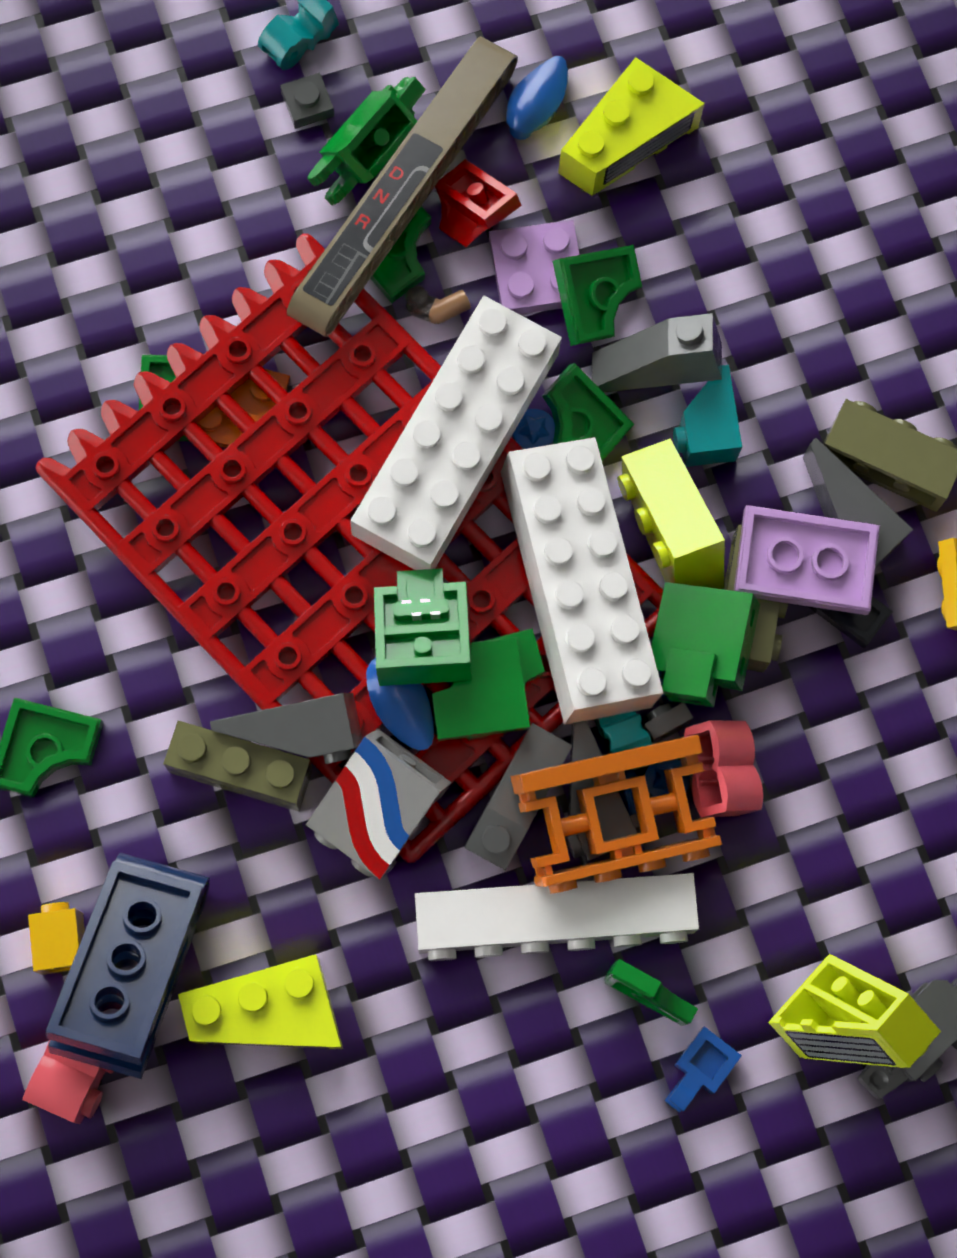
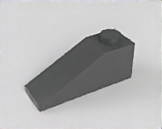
M713 313L668 318L593 352L591 380L603 392L722 380V342Z
M815 438L807 448L803 460L824 517L880 525L876 569L907 538L913 529L824 444Z
M340 693L210 721L212 731L306 757L324 756L325 764L349 760L352 756L351 750L357 749L363 740L353 693Z
M587 721L572 723L570 762L601 756L602 754ZM593 778L569 783L568 816L581 814L576 790L594 786ZM619 791L594 797L603 841L637 834ZM585 832L565 837L573 857L576 859L581 856L584 864L597 862L610 856L609 852L590 854Z
M532 723L469 836L465 849L506 871L538 810L520 813L518 805L520 803L519 796L514 794L510 776L563 764L572 744ZM550 788L535 791L536 799L544 798Z

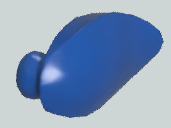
M554 56L539 65L525 76L511 93L507 105L506 122L510 127V134L515 139H528L531 133L543 128L555 116L565 96L568 83V68L566 60L562 56Z
M375 657L367 667L366 679L370 700L376 714L386 728L401 742L416 750L428 749L432 745L434 738V721L430 702L423 685L379 686Z

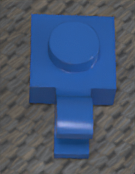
M702 1027L674 1064L685 1075L664 1101L680 1113L681 1110L684 1111L701 1087L711 1095L714 1094L742 1055L708 1028Z

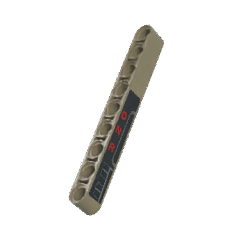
M481 36L476 39L301 282L290 300L287 316L325 337H328L334 331L509 82L518 62L517 55Z

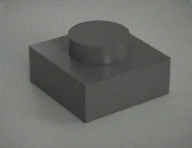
M320 72L280 85L283 99L295 129L334 117V108Z
M666 703L646 715L648 722L644 724L643 729L649 733L652 744L659 743L688 727L693 716L685 703H681L674 708L669 703Z

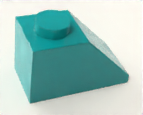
M722 365V380L708 381L684 410L679 427H674L673 429L674 446L678 453H683L685 467L737 461L741 452L742 441L729 365Z

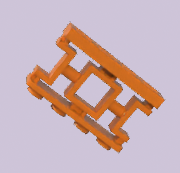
M699 735L681 737L510 776L514 794L519 796L520 803L518 805L520 813L543 808L553 853L530 858L532 868H535L536 876H534L535 886H549L550 894L576 889L578 888L576 880L589 876H594L595 883L621 878V869L638 865L639 872L664 868L667 866L665 858L682 855L683 862L709 857V848L722 845L720 835L715 834V818L705 817L692 820L682 776L704 771L702 762H699L697 755L702 753ZM677 758L681 760L682 766L664 770L669 793L655 797L649 796L645 775L626 779L624 772L625 770ZM593 778L594 786L576 790L581 814L560 818L556 796L536 799L535 791ZM631 788L641 833L603 841L594 797ZM673 812L678 833L697 831L698 838L642 851L641 844L659 840L654 818L656 815ZM585 832L590 854L610 853L611 858L552 871L551 865L570 861L565 840L566 836Z

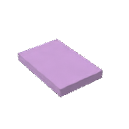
M746 505L743 513L734 591L753 593L757 599L868 615L871 609L880 525Z

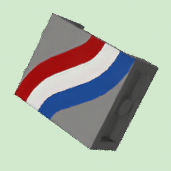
M376 729L363 738L306 825L315 831L314 835L320 843L331 849H339L350 857L352 865L359 872L370 877L375 876L380 880L394 868L397 863L395 859L432 804L444 795L452 782L381 730Z

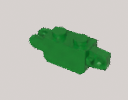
M405 77L395 87L387 85L382 91H372L321 149L319 153L323 157L311 170L307 179L313 186H318L334 170L340 175L326 192L325 199L330 205H336L343 200L357 183H367L373 179L391 159L414 127L417 120L414 117L415 112L412 110V107L426 90L416 77Z

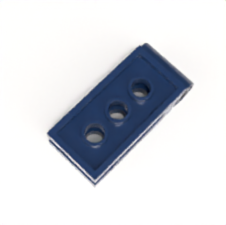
M118 854L116 860L111 864L45 1031L46 1038L50 1039L48 1045L49 1053L142 1079L196 931V923L202 914L209 891L210 877L128 854ZM147 925L148 927L139 928L138 926ZM123 967H134L131 970H120ZM108 1009H117V1010H119L118 1012L113 1013V1014H104V1013H103L104 1011H106V1010H108Z

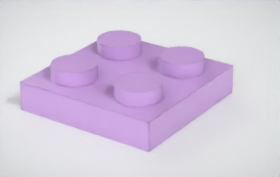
M569 220L489 231V242L500 304L518 314L561 309L562 304L552 261L580 255L574 221Z

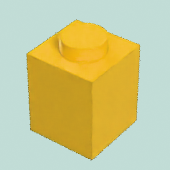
M69 902L42 905L41 913L28 915L33 971L41 975L69 971L85 932L83 913L76 908L70 909Z

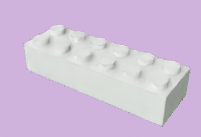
M483 295L350 520L351 535L414 570L435 569L555 362L562 337Z
M596 438L508 452L501 470V476L564 725L652 708L663 694V689Z

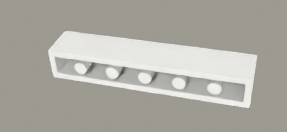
M694 873L620 878L595 883L594 880L578 881V888L550 894L549 886L540 887L535 885L415 893L419 954L428 953L429 961H444L456 959V951L475 950L476 958L502 956V948L521 946V954H539L549 952V944L567 943L568 951L595 949V941L613 940L614 947L642 945L641 937L654 936L660 937V944L688 942L687 934H693L699 930Z

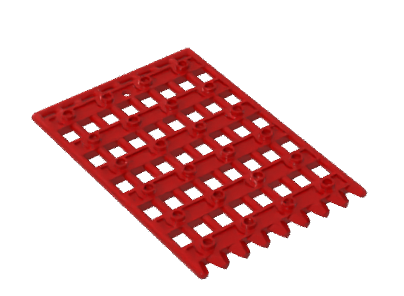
M303 233L296 240V248L305 264L302 270H298L281 260L267 261L264 275L273 292L272 296L267 298L246 287L236 288L232 295V304L241 320L237 326L215 315L203 316L199 328L209 349L205 354L182 343L171 344L167 351V360L176 376L175 380L170 383L148 371L137 373L134 380V388L143 405L139 411L117 400L105 401L101 408V417L110 434L108 438L104 440L85 429H73L68 435L67 443L77 464L70 469L52 458H42L37 462L35 468L41 478L261 710L283 706L279 700L297 683L313 699L334 695L312 671L332 652L360 682L349 693L354 695L363 739L369 733L380 729L384 724L376 714L370 700L366 679V671L369 665L345 640L364 622L375 633L374 587L397 586V571L414 569L352 536L350 517L356 512L440 370L441 365L364 288L354 303L371 321L353 337L339 323L328 336L339 349L320 365L295 339L307 326L287 316V308L293 294L325 250L312 235ZM281 350L308 376L289 393L262 367ZM404 354L431 380L414 397L386 371ZM249 378L275 404L257 422L230 396ZM372 382L400 409L382 426L354 399ZM215 407H218L243 433L224 451L197 424ZM339 411H342L368 437L349 455L322 428ZM183 435L210 461L191 480L164 453ZM512 437L450 542L452 543L462 533L490 563L472 580L445 553L435 568H443V577L449 583L466 582L470 644L490 626L500 636L520 632L504 613L522 596L534 607L518 539L516 538L505 550H502L475 523L494 504L514 525L501 476V470L508 452L523 449ZM308 439L336 466L317 484L290 457ZM150 464L177 491L158 509L131 482ZM275 468L303 495L284 513L257 486ZM117 493L144 520L125 538L97 511ZM243 497L270 524L252 542L224 515ZM210 526L237 553L218 572L191 545ZM335 530L364 558L345 576L317 548ZM627 554L640 607L649 600L657 608L644 620L650 640L654 636L663 589ZM176 556L204 583L185 602L157 574ZM303 559L331 587L312 606L284 578ZM270 589L298 617L279 636L251 608ZM237 619L265 647L246 666L218 638ZM541 636L536 642L545 672L543 675L527 682L524 687L530 726L534 723L552 733L563 723L559 702L543 717L534 709L552 690L556 692ZM447 682L421 683L423 687L426 686L432 693L451 687ZM507 732L492 734L470 741L467 738L438 741L437 735L434 734L432 745L428 749L419 751L415 756L452 782L451 785L456 782L464 792L445 810L437 801L432 804L425 815L431 823L412 841L409 839L399 853L404 861L407 863L416 862L500 782L526 733L511 747L501 739ZM352 749L351 754H353L356 749ZM489 751L497 760L483 774L476 778L469 768ZM324 756L307 757L332 785L343 770L340 765L346 761L325 764Z

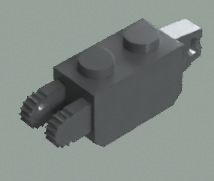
M957 978L951 983L948 980L925 982L911 995L941 1032L929 1045L927 1051L910 1068L866 1065L857 1079L876 1099L883 1098L903 1082L916 1081L918 1078L923 1082L927 1081L942 1067L943 1062L939 1057L951 1045L957 1049Z

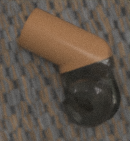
M414 286L406 292L405 296L406 308L412 316L434 324H441L471 309L468 297L462 289L439 300L430 296L424 287Z

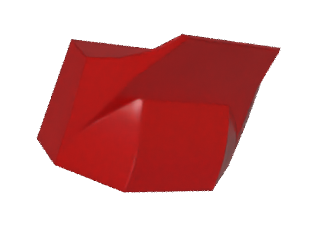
M466 159L442 177L435 186L441 202L439 229L465 248L484 231L522 206L516 192Z

